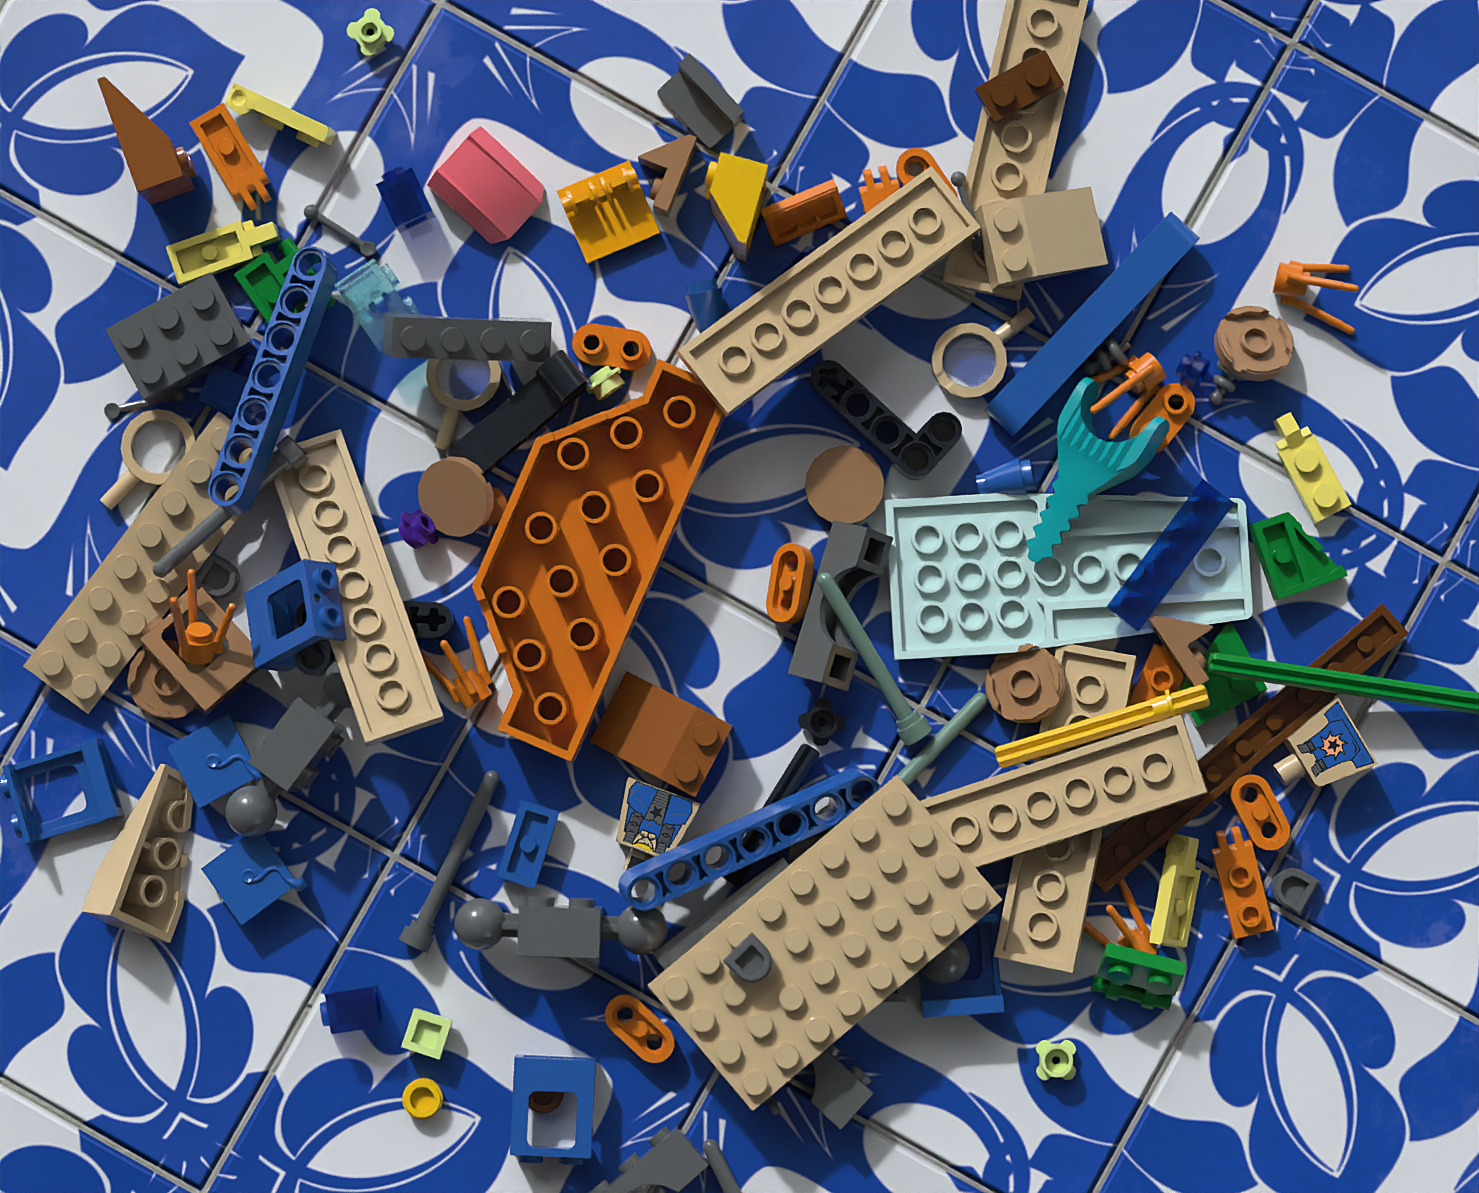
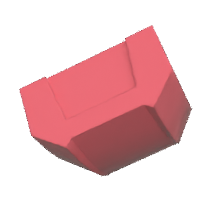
M481 126L468 135L462 144L435 171L427 184L430 191L489 244L510 239L542 204L544 186Z

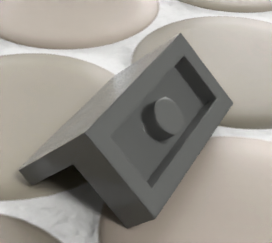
M689 54L678 64L679 71L658 89L657 94L708 149H712L744 119V110L698 61Z

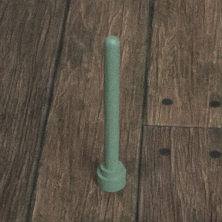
M826 572L821 573L817 579L818 585L898 717L896 721L899 727L897 729L898 735L904 745L917 742L932 731L930 724L924 715H919L917 710H911L832 575Z
M976 693L897 774L907 787L988 704L986 694Z

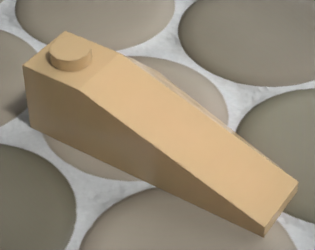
M160 764L95 873L81 911L112 926L166 943H171L184 906L185 892L180 891L182 867L187 868L188 854H183L185 831L191 827L193 797L180 771L166 764Z

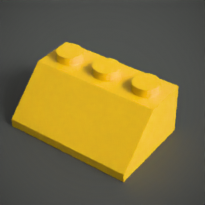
M721 152L718 163L711 161L704 183L706 185L705 198L710 199L711 212L737 258L746 261L767 188L768 165Z

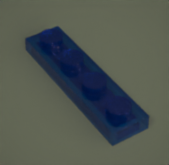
M1204 479L1200 480L1105 609L1133 630L1139 632L1235 503Z

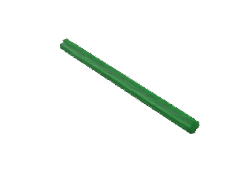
M1216 652L1210 653L1208 658L1207 671L1213 675L1479 715L1478 692Z

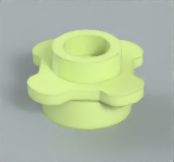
M373 8L367 9L363 18L358 22L350 23L347 27L348 36L351 39H356L361 46V52L366 56L375 55L378 49L382 48L386 42H391L394 38L393 28L386 26L380 19V12ZM369 29L374 30L372 36L367 35Z
M609 366L603 367L589 378L592 384L586 390L589 394L594 393L598 401L608 397L625 384L619 375L622 372L621 369L616 367L611 370Z
M1042 1040L1037 1044L1036 1052L1039 1054V1066L1036 1068V1074L1039 1078L1048 1080L1050 1077H1062L1064 1080H1070L1075 1076L1076 1069L1073 1066L1072 1056L1076 1052L1074 1043L1069 1040H1064L1062 1043H1050L1047 1040ZM1054 1056H1058L1060 1058L1058 1064H1054L1052 1062V1058Z

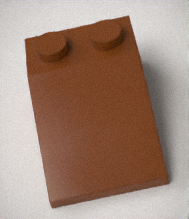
M105 76L98 78L99 87L137 192L150 205L194 190L192 178L198 175L190 154L186 153L183 146L178 148L158 126Z
M626 671L590 742L696 797L733 725Z

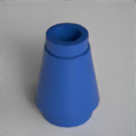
M717 278L685 285L687 294L684 295V298L700 334L723 318L722 287L718 288Z
M1016 458L983 474L976 475L979 494L1027 495L1028 492L1037 490L1030 459L1021 461L1020 458Z

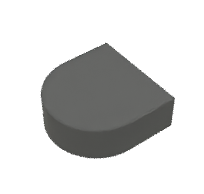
M214 552L210 554L196 575L197 589L199 590L202 587L209 596L218 599L232 595L237 590L240 582V575L236 566Z
M1285 868L1274 876L1271 882V893L1278 904L1301 916L1320 880L1300 869Z
M751 932L723 962L741 980L757 982L765 978L770 972L772 957L768 948Z

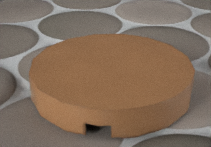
M1242 306L1232 309L1221 320L1214 335L1215 352L1220 362L1232 374L1246 380L1265 381L1277 377L1287 367L1294 352L1293 335L1287 324L1280 317L1276 319L1268 314L1269 310L1258 306Z
M841 445L825 450L814 459L806 473L805 493L808 502L819 517L833 524V520L849 524L863 521L875 512L883 497L884 479L880 466L870 454L857 447Z
M450 456L431 464L422 474L418 486V498L422 512L432 519L435 529L448 536L462 537L476 532L490 519L494 508L493 489L490 482L486 483L485 478L481 475L484 472L477 464L466 458Z
M163 640L179 657V642ZM142 649L138 652L130 664L127 682L131 696L139 709L151 717L166 720L185 717L197 709L194 706L193 699L147 649L145 651ZM180 658L193 673H199L207 667L206 664L195 665Z
M1030 643L1019 646L1017 652L998 654L985 677L986 695L992 708L1004 718L1020 724L1037 723L1050 716L1060 705L1066 689L1065 673L1058 659L1045 648L1030 650L1034 647H1039Z

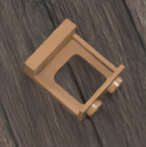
M201 587L197 591V608L218 630L225 612ZM188 591L178 598L182 618L189 613ZM172 613L165 619L157 616L142 629L141 632L145 636L140 639L141 647L144 651L147 649L193 699L194 706L204 717L260 670L256 669L254 665L251 641L231 621L225 636L229 643L228 649L203 671L193 673L162 639V636L175 625Z

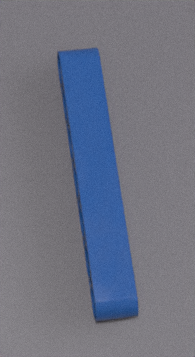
M1171 211L984 410L1014 437L1184 257L1200 237Z
M304 247L293 257L209 482L208 494L210 499L231 515L245 514L255 502L337 281V267L317 247ZM316 263H322V267L316 275L308 276L311 266ZM307 299L308 305L305 310L300 313H294L297 303ZM294 336L292 346L287 350L281 351L282 342L286 338ZM280 373L279 382L274 387L267 388L269 378L274 374ZM261 411H266L264 421L259 425L253 426L255 415ZM252 448L250 459L244 463H239L240 454L245 449ZM238 485L237 495L232 500L225 501L227 490L232 486Z
M859 769L845 770L629 868L619 878V893L637 910L646 911L839 824L881 788L880 784L876 779ZM864 780L866 786L864 793L860 797L853 799L851 795L852 787L858 781ZM828 797L830 802L829 808L823 814L816 815L815 806L818 800ZM792 813L794 818L792 826L786 831H780L779 821L784 815ZM751 830H756L758 835L756 842L751 847L744 848L742 844L744 835ZM713 847H721L719 860L713 864H706V854ZM683 863L685 866L683 876L675 881L669 880L671 868L676 864ZM648 880V890L641 897H632L633 886L638 881Z

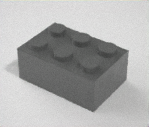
M212 272L105 329L140 395L149 404L154 403L176 389L187 386L256 348L219 279Z

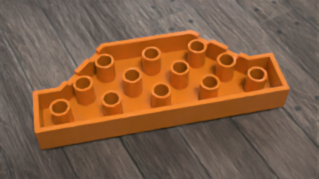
M658 359L643 396L608 411H603L575 422L555 432L537 437L472 584L473 591L480 604L496 650L500 655L513 691L497 730L570 762L576 760L725 418L723 412L692 373Z

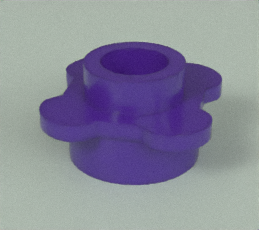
M418 509L412 514L406 511L401 514L402 522L398 526L399 533L410 547L420 549L427 542L436 544L439 541V537L435 532L434 522L428 515Z

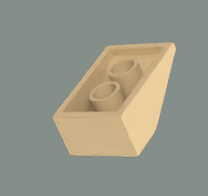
M1091 186L984 204L974 212L975 219L981 226L979 236L991 290L1108 265Z

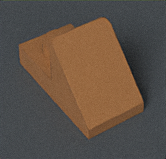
M689 134L638 156L639 164L665 174L664 178L656 177L649 194V199L654 200V212L669 217L696 149L697 137Z
M1159 615L1148 617L1146 620L1189 684L1194 687L1209 680L1204 672V669L1208 666L1207 661L1197 647L1190 650L1187 645L1211 630L1213 626Z

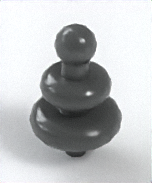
M1107 337L1105 343L1108 350L1105 351L1103 348H1097L1095 350L1096 358L1083 364V373L1093 375L1100 367L1110 371L1113 368V360L1120 366H1126L1128 359L1124 351L1131 347L1129 341L1127 340L1119 344L1114 337Z
M1220 360L1217 362V368L1224 373L1222 376L1215 375L1213 377V383L1217 387L1208 397L1212 405H1220L1223 402V395L1226 391L1233 392L1236 390V384L1232 382L1234 378L1239 381L1246 380L1232 374Z

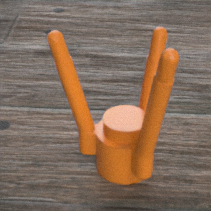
M1291 260L1289 264L1279 263L1272 293L1282 295L1280 303L1292 305L1350 335L1355 333V329L1352 326L1297 298V295L1305 296L1308 285L1357 292L1359 287L1355 284L1312 277L1308 273H1347L1350 271L1348 265L1300 263Z
M1149 352L1139 359L1133 355L1128 359L1126 366L1118 365L1110 371H1104L1090 378L1099 384L1128 371L1124 374L1126 381L1090 408L1092 414H1096L1131 388L1136 393L1144 391L1109 433V440H1114L1144 404L1159 392L1160 387L1158 383L1166 378L1163 367Z
M189 569L187 584L189 626L186 630L178 599L172 597L170 605L179 641V657L188 663L203 665L213 660L214 653L220 654L223 652L224 639L233 619L236 605L234 603L229 604L215 636L208 624L198 622L196 572L194 569Z
M469 616L464 617L463 622L478 675L474 668L466 672L446 640H442L440 645L458 676L453 679L455 687L420 649L426 669L447 690L453 702L457 703L460 701L464 709L490 696L492 692L488 685L493 682L486 670L478 639Z
M1123 878L1118 882V885L1138 929L1136 927L1130 929L1112 905H1108L1106 911L1122 933L1116 942L1120 946L1156 955L1158 949L1153 943H1149L1151 931L1147 927L1134 897ZM1085 920L1083 930L1104 948L1107 942L1114 944Z

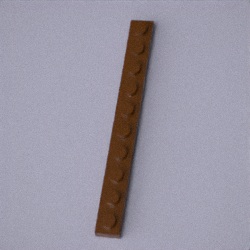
M1381 603L1311 662L1308 667L1361 675L1409 633L1387 607ZM1284 685L1197 760L1208 791L1207 794L1130 818L1101 842L1093 882L1104 894L1337 696L1338 693Z

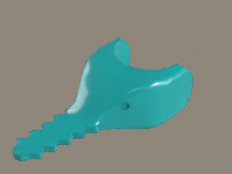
M1089 377L1080 381L1058 419V479L1052 483L1055 494L1046 497L1048 509L1039 513L1042 523L1033 527L1035 537L1026 541L1029 548L1028 558L1032 562L1039 564L1044 559L1054 556L1052 546L1062 544L1061 533L1071 531L1070 521L1081 517L1079 508L1083 505H1088L1090 497L1134 478L1152 460L1169 432L1170 423L1168 420L1157 416L1138 436L1123 442L1101 440L1095 434L1092 425V413L1090 412V408L1096 402L1099 385Z

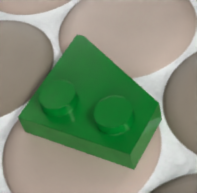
M1289 512L1248 525L1273 601L1348 576L1346 569L1342 565L1337 566L1322 551L1324 547L1313 536L1307 535L1303 531L1302 525Z

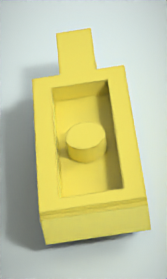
M236 83L233 84L225 102L226 106L243 117L260 112L263 114L260 121L277 130L282 131L284 125L298 130L295 138L316 148L320 141L331 146L337 134L334 129Z
M240 220L169 245L166 249L178 284L183 286L194 282L210 272L217 274L254 261L255 258L264 254L262 247L280 241L281 238L277 226L273 222L255 227L252 220L247 222Z
M1291 412L1273 421L1282 440L1275 443L1279 452L1277 456L1313 523L1315 524L1351 505L1315 435H1312L1308 426L1300 430Z
M1174 834L1169 838L1165 851L1166 857L1162 876L1159 881L1155 913L1151 922L1149 943L1182 949L1187 947L1201 870L1196 869L1195 862L1199 839L1178 834Z

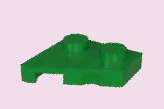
M1232 621L1223 625L1217 637L1203 654L1207 663L1210 653L1213 652L1251 658ZM1206 668L1204 672L1209 680L1201 685H1204L1207 690L1210 704L1207 707L1188 712L1195 727L1264 692L1267 690L1264 682L1213 675ZM1185 679L1182 685L1179 687L1178 691L1185 690L1193 686H1191L1187 679Z

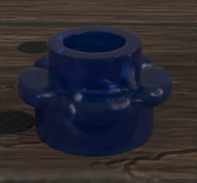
M1197 351L1193 356L1186 354L1180 361L1175 374L1180 377L1179 384L1181 386L1188 385L1193 389H1197L1204 380L1211 362L1201 357L1202 352Z

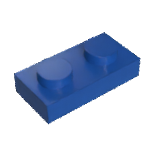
M521 800L496 877L533 889L536 888L560 812Z

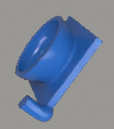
M230 714L219 718L167 747L198 809L209 805L253 780L259 782L264 776L262 772L248 762L252 756Z
M264 834L253 838H241L201 868L241 926L292 888L297 891H303L308 886L304 877L294 878Z

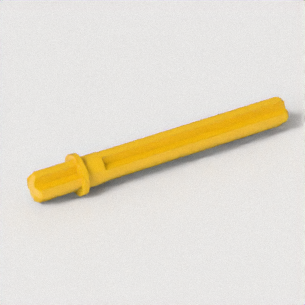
M1204 685L1194 686L1175 693H1170L1168 689L1165 690V695L1152 698L1149 701L995 748V756L1000 767H1010L1207 707L1210 704V699Z

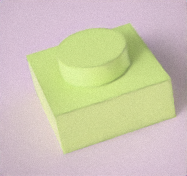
M414 1008L401 1047L441 1059L453 1020Z

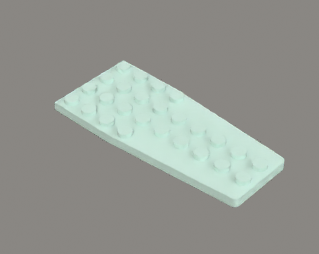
M993 493L884 501L886 535L893 537L888 554L894 660L1017 652L1019 646L1025 645V643L1039 646L1030 649L1035 650L1155 633L1146 620L1151 615L1211 625L1245 620L1251 617L1253 613L1246 504L1239 498L1094 495L1090 497L1088 505H1083L1079 508L1081 517L1070 521L1071 531L1061 533L1062 544L1052 546L1054 556L1044 559L1039 564L1032 562L1028 558L1029 548L1026 541L1035 537L1033 527L1042 523L1039 513L1048 509L1046 497L1053 494L1027 493V495Z

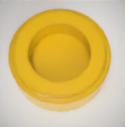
M418 1078L412 1081L405 1088L402 1096L406 1112L416 1119L433 1117L441 1109L444 1100L443 1091L439 1084L429 1078Z

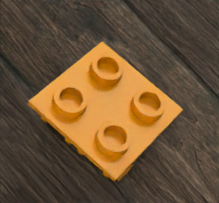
M629 160L556 191L587 264L660 233L640 187L636 172Z

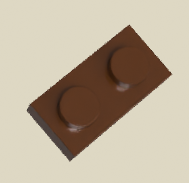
M1043 50L979 85L974 91L991 122L995 125L1061 89L1064 86V82L1047 52Z

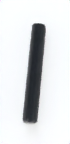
M804 743L799 747L762 808L799 791L820 757V753L816 749ZM751 830L745 834L742 840L744 848L751 847L756 842L758 836L756 830ZM753 863L723 876V879L735 886L740 885Z

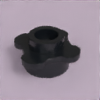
M820 698L815 702V707L811 711L802 713L799 716L798 724L800 728L807 729L810 732L816 745L825 746L828 744L831 735L845 728L846 719L844 716L835 713L828 699ZM820 718H824L826 720V724L824 726H820L818 724V720Z

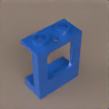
M303 559L244 593L256 669L288 672L296 667L294 654L321 639L347 640L336 565L334 563ZM301 581L307 619L303 626L291 632L286 593L282 591Z
M94 738L81 742L77 746L14 765L2 766L5 774L0 776L2 791L6 799H12L16 814L11 815L13 829L18 838L23 837L24 843H34L124 816L102 739ZM65 766H74L78 772L85 796V809L81 812L44 823L36 822L33 818L24 784L27 778Z
M986 913L974 923L979 927L981 977L971 980H958L952 984L942 985L930 981L924 976L922 971H918L921 1015L923 1018L1004 1012L999 958L994 957L997 942L996 921H998L996 914Z
M517 1054L514 1057L510 1155H519V1162L543 1163V1157H559V1164L583 1165L584 1158L591 1159L593 1155L592 1134L597 1058ZM552 1091L575 1094L577 1097L576 1139L573 1147L530 1146L528 1144L529 1096L532 1092Z

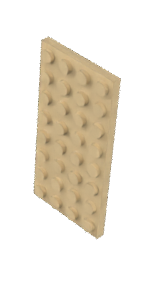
M896 775L651 981L648 987L753 1111L1002 901V899L898 775ZM751 932L768 948L772 957L770 972L765 978L757 982L741 980L723 962Z

